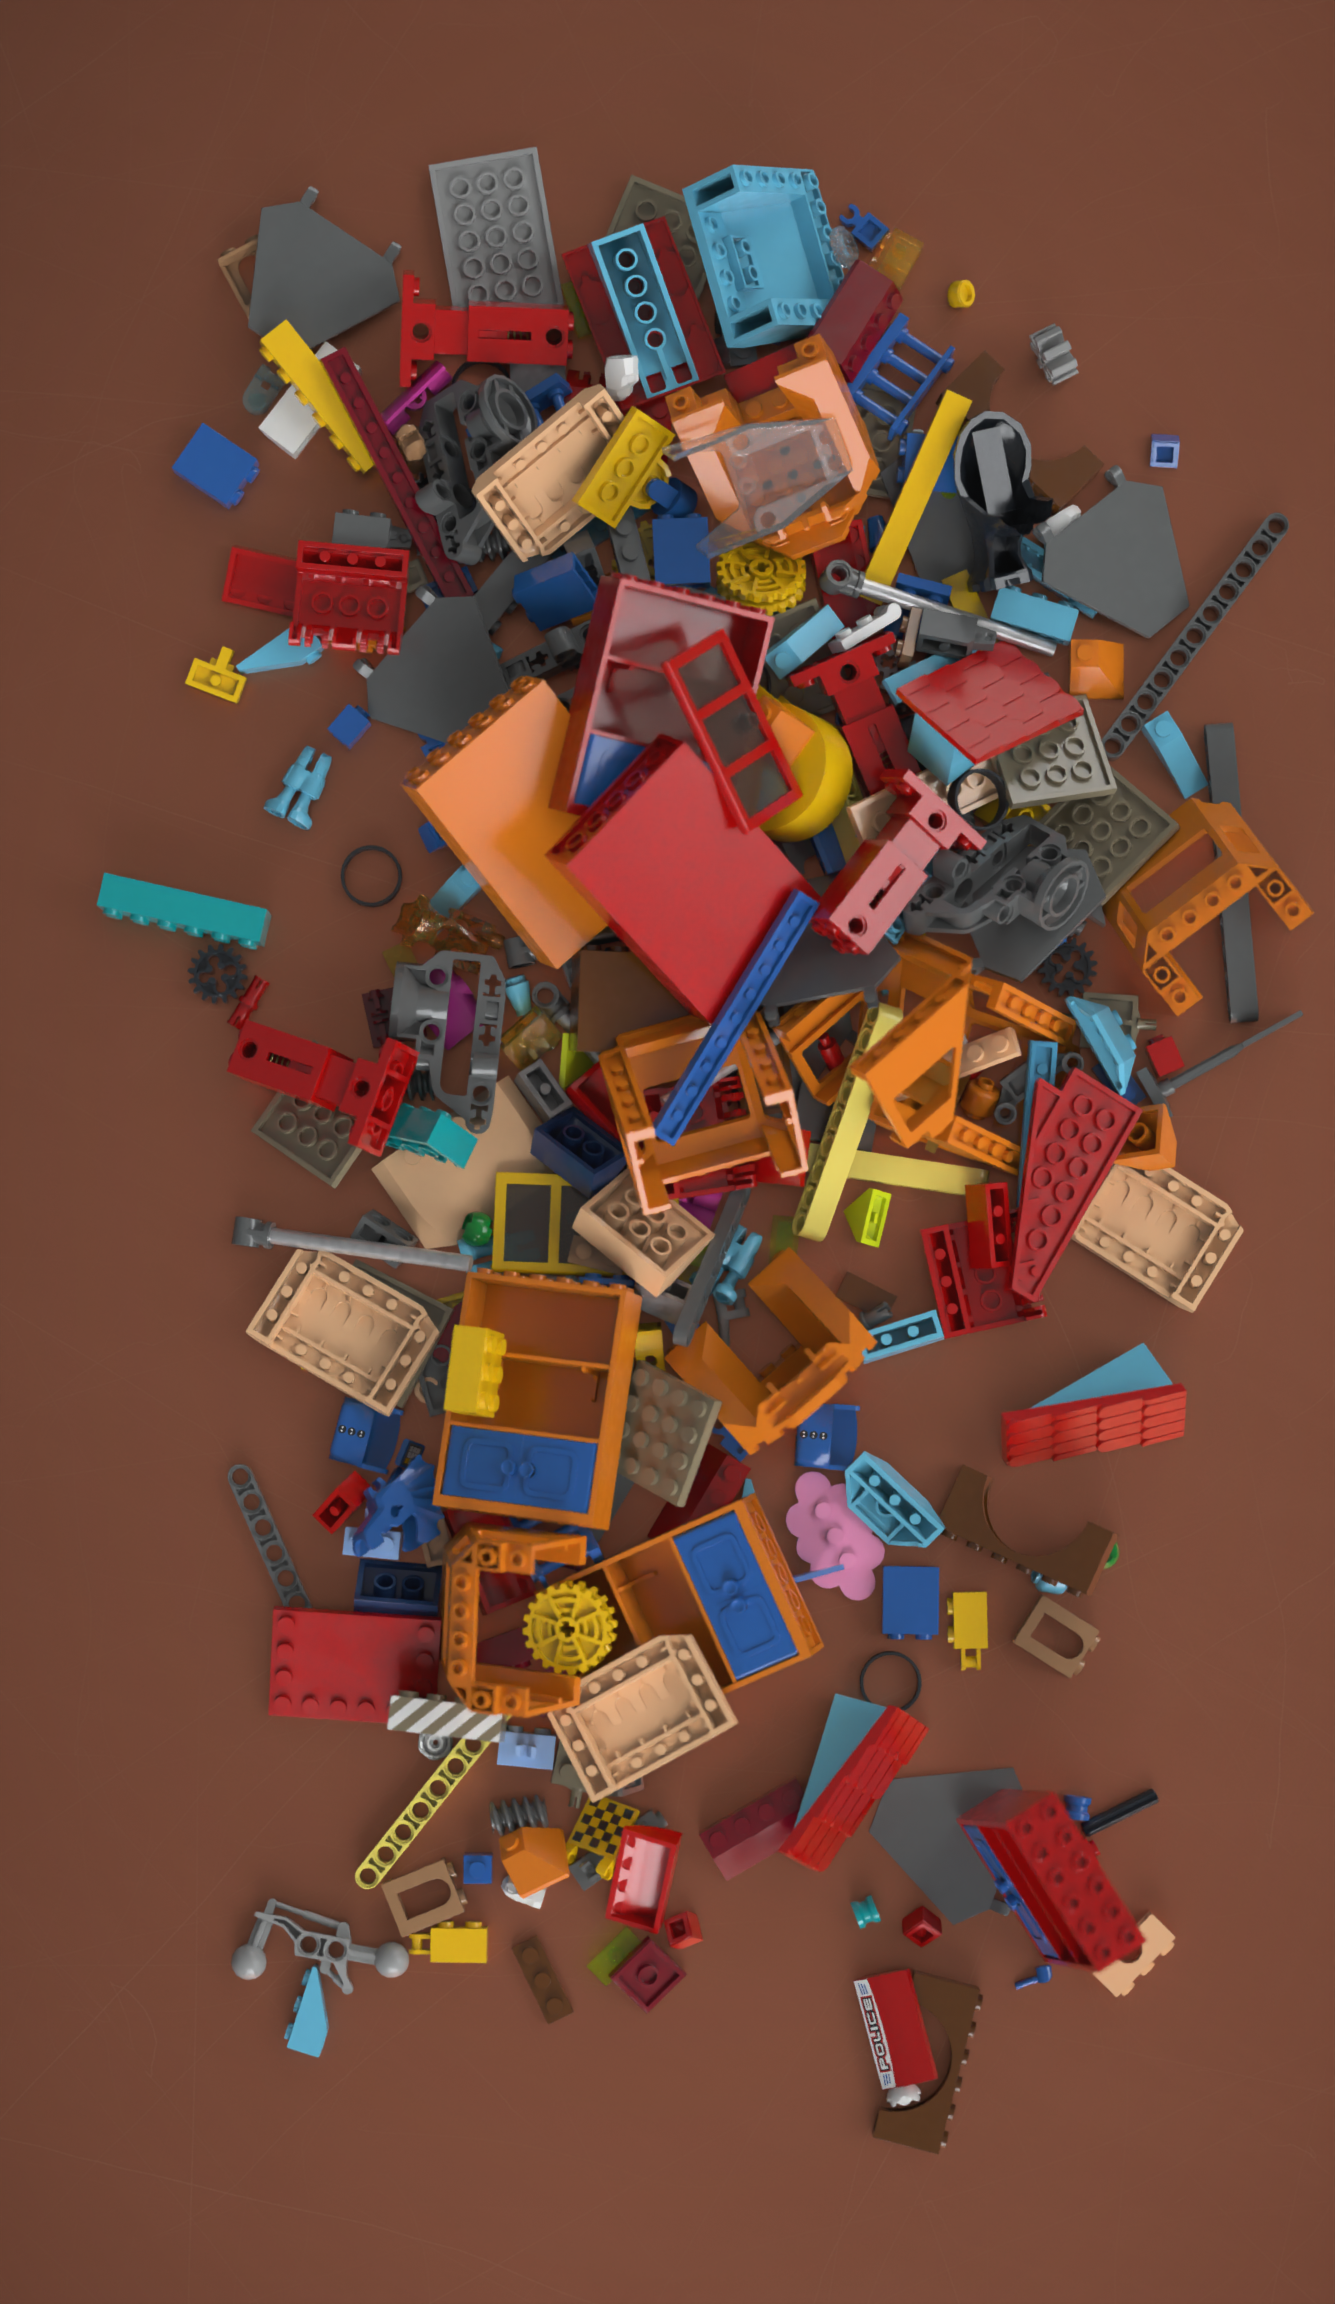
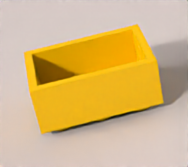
M454 1325L444 1410L462 1415L494 1418V1414L499 1408L498 1384L501 1383L503 1378L501 1359L506 1352L507 1346L506 1339H504L505 1334L488 1328Z

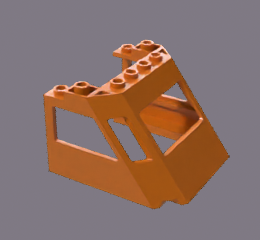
M1190 798L1169 814L1179 824L1180 829L1102 906L1103 913L1141 971L1177 1016L1201 1000L1203 995L1170 954V951L1256 886L1290 931L1315 913L1229 802L1214 804L1201 802L1198 798ZM1208 833L1222 852V855L1147 913H1143L1131 895V891Z
M905 930L896 945L889 941L901 957V960L876 989L877 992L888 990L887 1005L900 1008L902 1012L905 989L926 999L852 1063L849 1068L853 1075L868 1083L874 1094L873 1098L879 1102L895 1130L889 1136L891 1140L908 1149L923 1134L934 1138L953 1121L958 1091L972 957L923 934L912 935ZM864 991L797 1003L780 1018L779 1026L772 1027L812 1097L827 1106L834 1103L837 1098L852 1053L818 1082L804 1059L802 1052L861 1001L858 1038L868 1010L867 1002L864 999ZM953 1047L952 1062L942 1058ZM900 1093L924 1105L905 1122L893 1103Z
M971 974L964 1029L967 1040L974 1024L997 1032L1008 1027L1015 1029L1017 1039H1020L1022 1044L1020 1047L1021 1055L1017 1056L1012 1071L1027 1060L1029 1040L1058 1042L1057 1053L1077 1052L1080 1054L1079 1047L1072 1044V1038L1076 1030V1021L1004 982ZM973 991L990 996L986 1007L1018 1024L976 1010L974 1007ZM1070 1058L1067 1061L1068 1066L1076 1064L1075 1058ZM1060 1071L1055 1075V1087L1060 1089L1068 1075L1065 1071ZM911 1098L899 1102L893 1101L904 1122L924 1106ZM1024 1099L1016 1104L1017 1116L1014 1122L1009 1125H1002L995 1119L992 1128L986 1130L954 1115L953 1121L941 1133L937 1134L934 1138L923 1134L918 1141L927 1144V1141L930 1140L938 1144L940 1149L1019 1176ZM874 1100L868 1119L894 1132L895 1130L879 1102ZM1002 1108L1000 1110V1115L1006 1116L1009 1114L1010 1110L1008 1108Z
M755 1011L721 1067L737 1065L749 1114L682 1133L674 1146L663 1139L655 1138V1131L649 1116L643 1090L680 1079L712 1025L693 1015H688L619 1034L615 1038L617 1046L614 1049L604 1051L598 1056L634 1191L644 1216L672 1208L664 1184L676 1183L682 1179L705 1175L708 1172L723 1168H731L734 1165L748 1161H757L767 1156H771L781 1178L796 1176L799 1173L809 1171L793 1090L761 1012ZM755 1079L766 1106L779 1103L783 1115L782 1118L768 1116L763 1112ZM639 1140L644 1142V1147L641 1151L637 1143Z
M468 1521L443 1546L440 1662L448 1682L470 1712L488 1715L504 1714L526 1718L580 1704L581 1677L475 1662L479 1570L534 1574L535 1560L584 1565L586 1563L587 1536Z

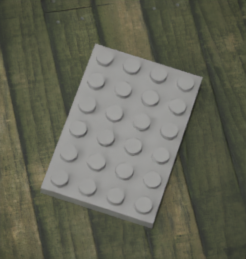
M537 147L429 165L452 305L468 307L469 301L564 305Z

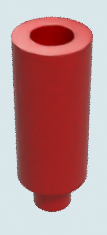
M824 1032L818 1038L820 1041L818 1049L829 1071H831L844 1061L845 1056L837 1040L834 1037H829L828 1033Z

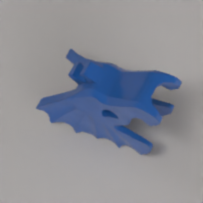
M420 1454L413 1457L404 1470L399 1466L393 1469L387 1482L380 1477L375 1479L372 1484L375 1486L376 1491L371 1486L364 1490L363 1494L367 1499L368 1516L352 1537L353 1553L357 1557L365 1555L370 1549L379 1547L384 1542L381 1534H385L393 1527L401 1524L403 1530L402 1551L404 1552L413 1551L440 1535L437 1522L445 1516L439 1506L432 1505L436 1482L433 1475L435 1465L426 1463Z

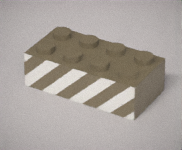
M399 1690V1695H391L387 1726L389 1730L490 1742H505L508 1715H488L470 1712L460 1697H455L454 1702L446 1701L447 1695L430 1693L427 1694L426 1698H419V1692Z

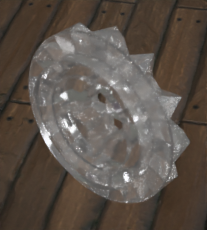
M843 226L834 227L832 232L829 233L831 240L829 245L832 247V253L841 267L850 269L854 261L859 257L857 243L853 235Z

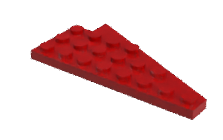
M1071 1067L1060 1089L1042 1078H1036L1034 1084L1008 1285L1010 1290L1033 1303L1038 1298L1143 1111L1076 1067Z

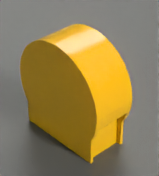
M759 685L756 695L758 700L763 694L778 701L815 731L790 767L803 797L759 827L769 839L775 841L798 842L806 840L827 828L838 816L848 798L853 776L850 750L844 737L832 724L794 706L782 695L778 699L774 698ZM745 747L743 749L742 756L749 752V750ZM757 759L737 774L734 788L749 816L785 793L776 772L760 759Z

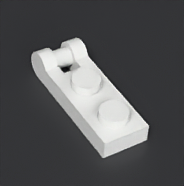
M896 603L879 606L874 610V616L866 615L856 621L857 626L853 629L847 627L835 634L836 639L828 643L832 654L850 649L897 620L901 616V607Z

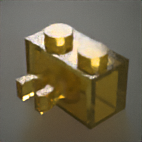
M895 227L892 234L886 233L879 246L883 249L878 258L873 257L869 266L892 280L900 292L923 250L924 243Z
M535 1005L501 1035L500 1049L522 1071L536 1062L546 1051L554 1049L563 1035Z

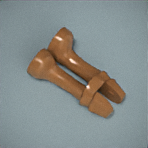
M402 424L395 434L397 439L396 445L401 455H405V463L410 472L416 475L422 472L425 476L427 472L423 456L426 453L424 439L419 433V427Z

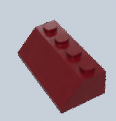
M856 259L807 338L820 334L834 353L846 383H853L904 299L892 280L863 261Z
M795 1776L699 1832L701 1840L726 1881L776 1853L793 1831L805 1794Z

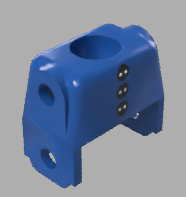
M345 1396L334 1432L329 1459L374 1472L388 1474L389 1469L386 1468L391 1461L398 1441L400 1415L404 1416L405 1411L394 1408L388 1417L357 1399Z
M822 1404L798 1425L796 1430L794 1466L845 1471L852 1464L857 1444L856 1411H860V1406Z

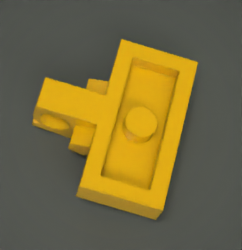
M222 646L218 659L211 658L210 663L194 658L185 684L238 704L247 678L234 673L236 666L231 665V661L235 651Z

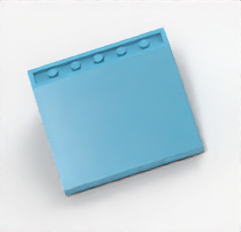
M731 165L682 189L727 348H747L808 337L844 279L841 258L837 253L833 239L834 233L829 225L826 214V205L820 194L818 178L812 169Z

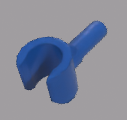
M1037 1966V1976H1031L1014 1983L1016 1989L1018 1990L1033 1983H1046L1050 1981L1052 1977L1051 1966Z

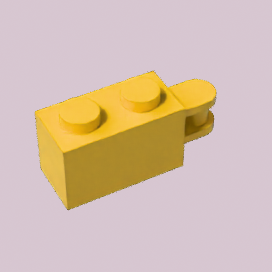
M952 1592V1598H947V1615H952V1626H947L948 1643H953L954 1649H960L961 1671L976 1667V1670H981V1648H988L987 1592ZM965 1649H976V1656H965Z
M444 1920L437 1923V1925H432L431 1933L409 1934V1938H412L409 1954H430V1962H487L488 1926H482L481 1921H465V1926H454V1921ZM423 1939H430V1948H423Z

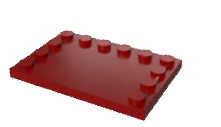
M274 1606L268 1715L388 1723L391 1695H399V1690L419 1692V1698H426L427 1694L430 1693L438 1694L442 1617Z

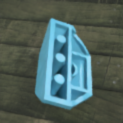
M1073 996L1064 999L1114 1091L1120 1096L1125 1094L1136 1056L1133 1050L1137 1047L1130 1034L1124 1035L1120 1025L1123 1022L1116 1010L1111 1011L1108 1006Z
M864 1451L845 1470L847 1507L888 1545L926 1548L945 1529L944 1524L929 1501L888 1462Z

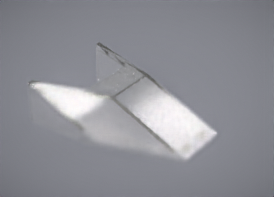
M835 418L748 423L662 448L663 453L673 461L696 452L719 451L723 456L739 506L733 514L696 544L697 550L708 559L787 527L853 471Z

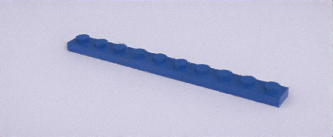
M795 888L652 1123L655 1135L673 1146L676 1144L820 904Z

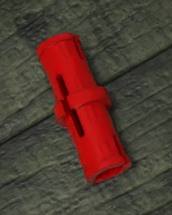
M255 975L243 996L240 995L238 998L240 1002L229 1020H227V1023L233 1027L235 1025L240 1030L244 1026L246 1019H249L253 1010L257 1011L259 1007L257 1004L268 986H270V983L264 979L262 981L260 977Z

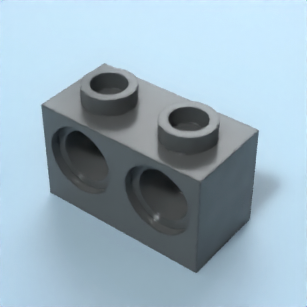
M586 529L574 534L563 543L566 554L574 552L598 587L601 576H605L595 546Z
M374 1209L362 1216L350 1237L352 1239L415 1247L419 1240ZM383 1260L395 1269L403 1264L402 1262Z

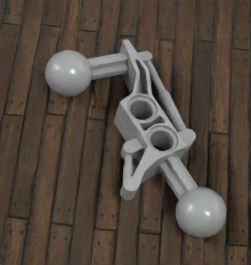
M276 1899L268 1901L264 1912L257 1911L254 1916L258 1918L248 1943L237 1948L231 1959L232 1969L240 1978L251 1980L262 1975L267 1963L263 1948L272 1925L276 1924L283 1927L294 1941L295 1955L321 1960L320 1972L330 1976L344 1994H350L354 1990V1986L348 1977V1960L375 1965L377 1971L388 1978L402 1975L409 1965V1954L399 1943L387 1942L379 1948L352 1944L350 1926L347 1922H339L308 1910L303 1911L280 1903ZM275 1907L336 1929V1936L305 1930L290 1917L273 1914ZM306 1936H311L316 1940L317 1946L313 1952H306L302 1947V1941ZM338 1941L343 1945L344 1953L341 1957H334L330 1954L329 1947L332 1942ZM332 1962L338 1971L337 1975L330 1970Z

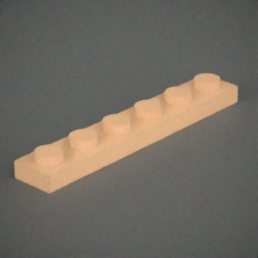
M1008 1027L964 1044L962 1047L959 1078L1020 1056L1021 1051L1015 1029ZM953 1049L944 1054L942 1058L952 1062ZM900 1093L894 1100L899 1102L909 1097Z

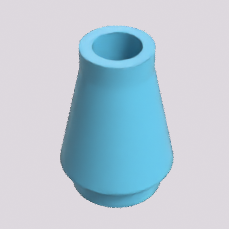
M525 974L505 979V993L515 1009L517 1017L532 1013L529 980L525 978Z

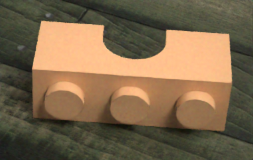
M1150 1911L1137 1923L1147 1942L1140 1946L1136 1957L1126 1961L1120 1959L1100 1973L1092 1972L1116 1997L1120 1994L1125 1996L1135 1986L1133 1982L1140 1973L1143 1976L1146 1975L1155 1965L1152 1961L1159 1954L1162 1956L1166 1955L1175 1945L1172 1941L1176 1937Z

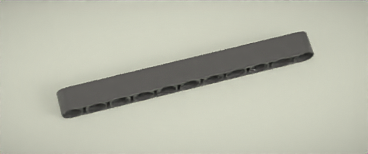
M1273 513L1265 519L1103 737L1102 743L1108 761H1115L1121 757L1289 529V522L1285 515ZM1272 521L1278 522L1282 527V532L1278 534L1271 532L1268 523ZM1256 543L1262 544L1265 547L1266 553L1264 555H1256L1252 550V545ZM1239 565L1246 566L1249 570V576H1238L1236 567ZM1222 587L1230 588L1233 592V598H1222L1219 589ZM1206 609L1214 610L1217 619L1215 621H1207L1203 616V611ZM1189 631L1197 632L1201 638L1200 642L1196 644L1189 642L1187 633ZM1173 653L1181 654L1184 658V664L1180 666L1174 665L1170 660V655ZM1156 675L1165 676L1168 680V685L1164 688L1158 687L1154 683V677ZM1138 698H1149L1152 707L1147 710L1141 709L1137 703ZM1131 719L1135 723V730L1131 732L1125 731L1121 726V721ZM1107 741L1116 742L1119 746V751L1115 754L1108 753L1105 749V743Z
M1233 723L1205 724L1204 744L1209 802L1214 804L1229 802L1242 817ZM1213 841L1214 859L1216 860L1222 855V852ZM1247 892L1219 913L1227 1009L1230 1023L1255 1022L1259 1019L1249 895Z

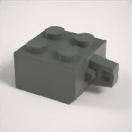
M343 509L342 513L335 512L332 543L389 549H410L412 537L407 529L393 526L391 519L386 518L387 515L383 513L371 512L370 516L359 515V511Z

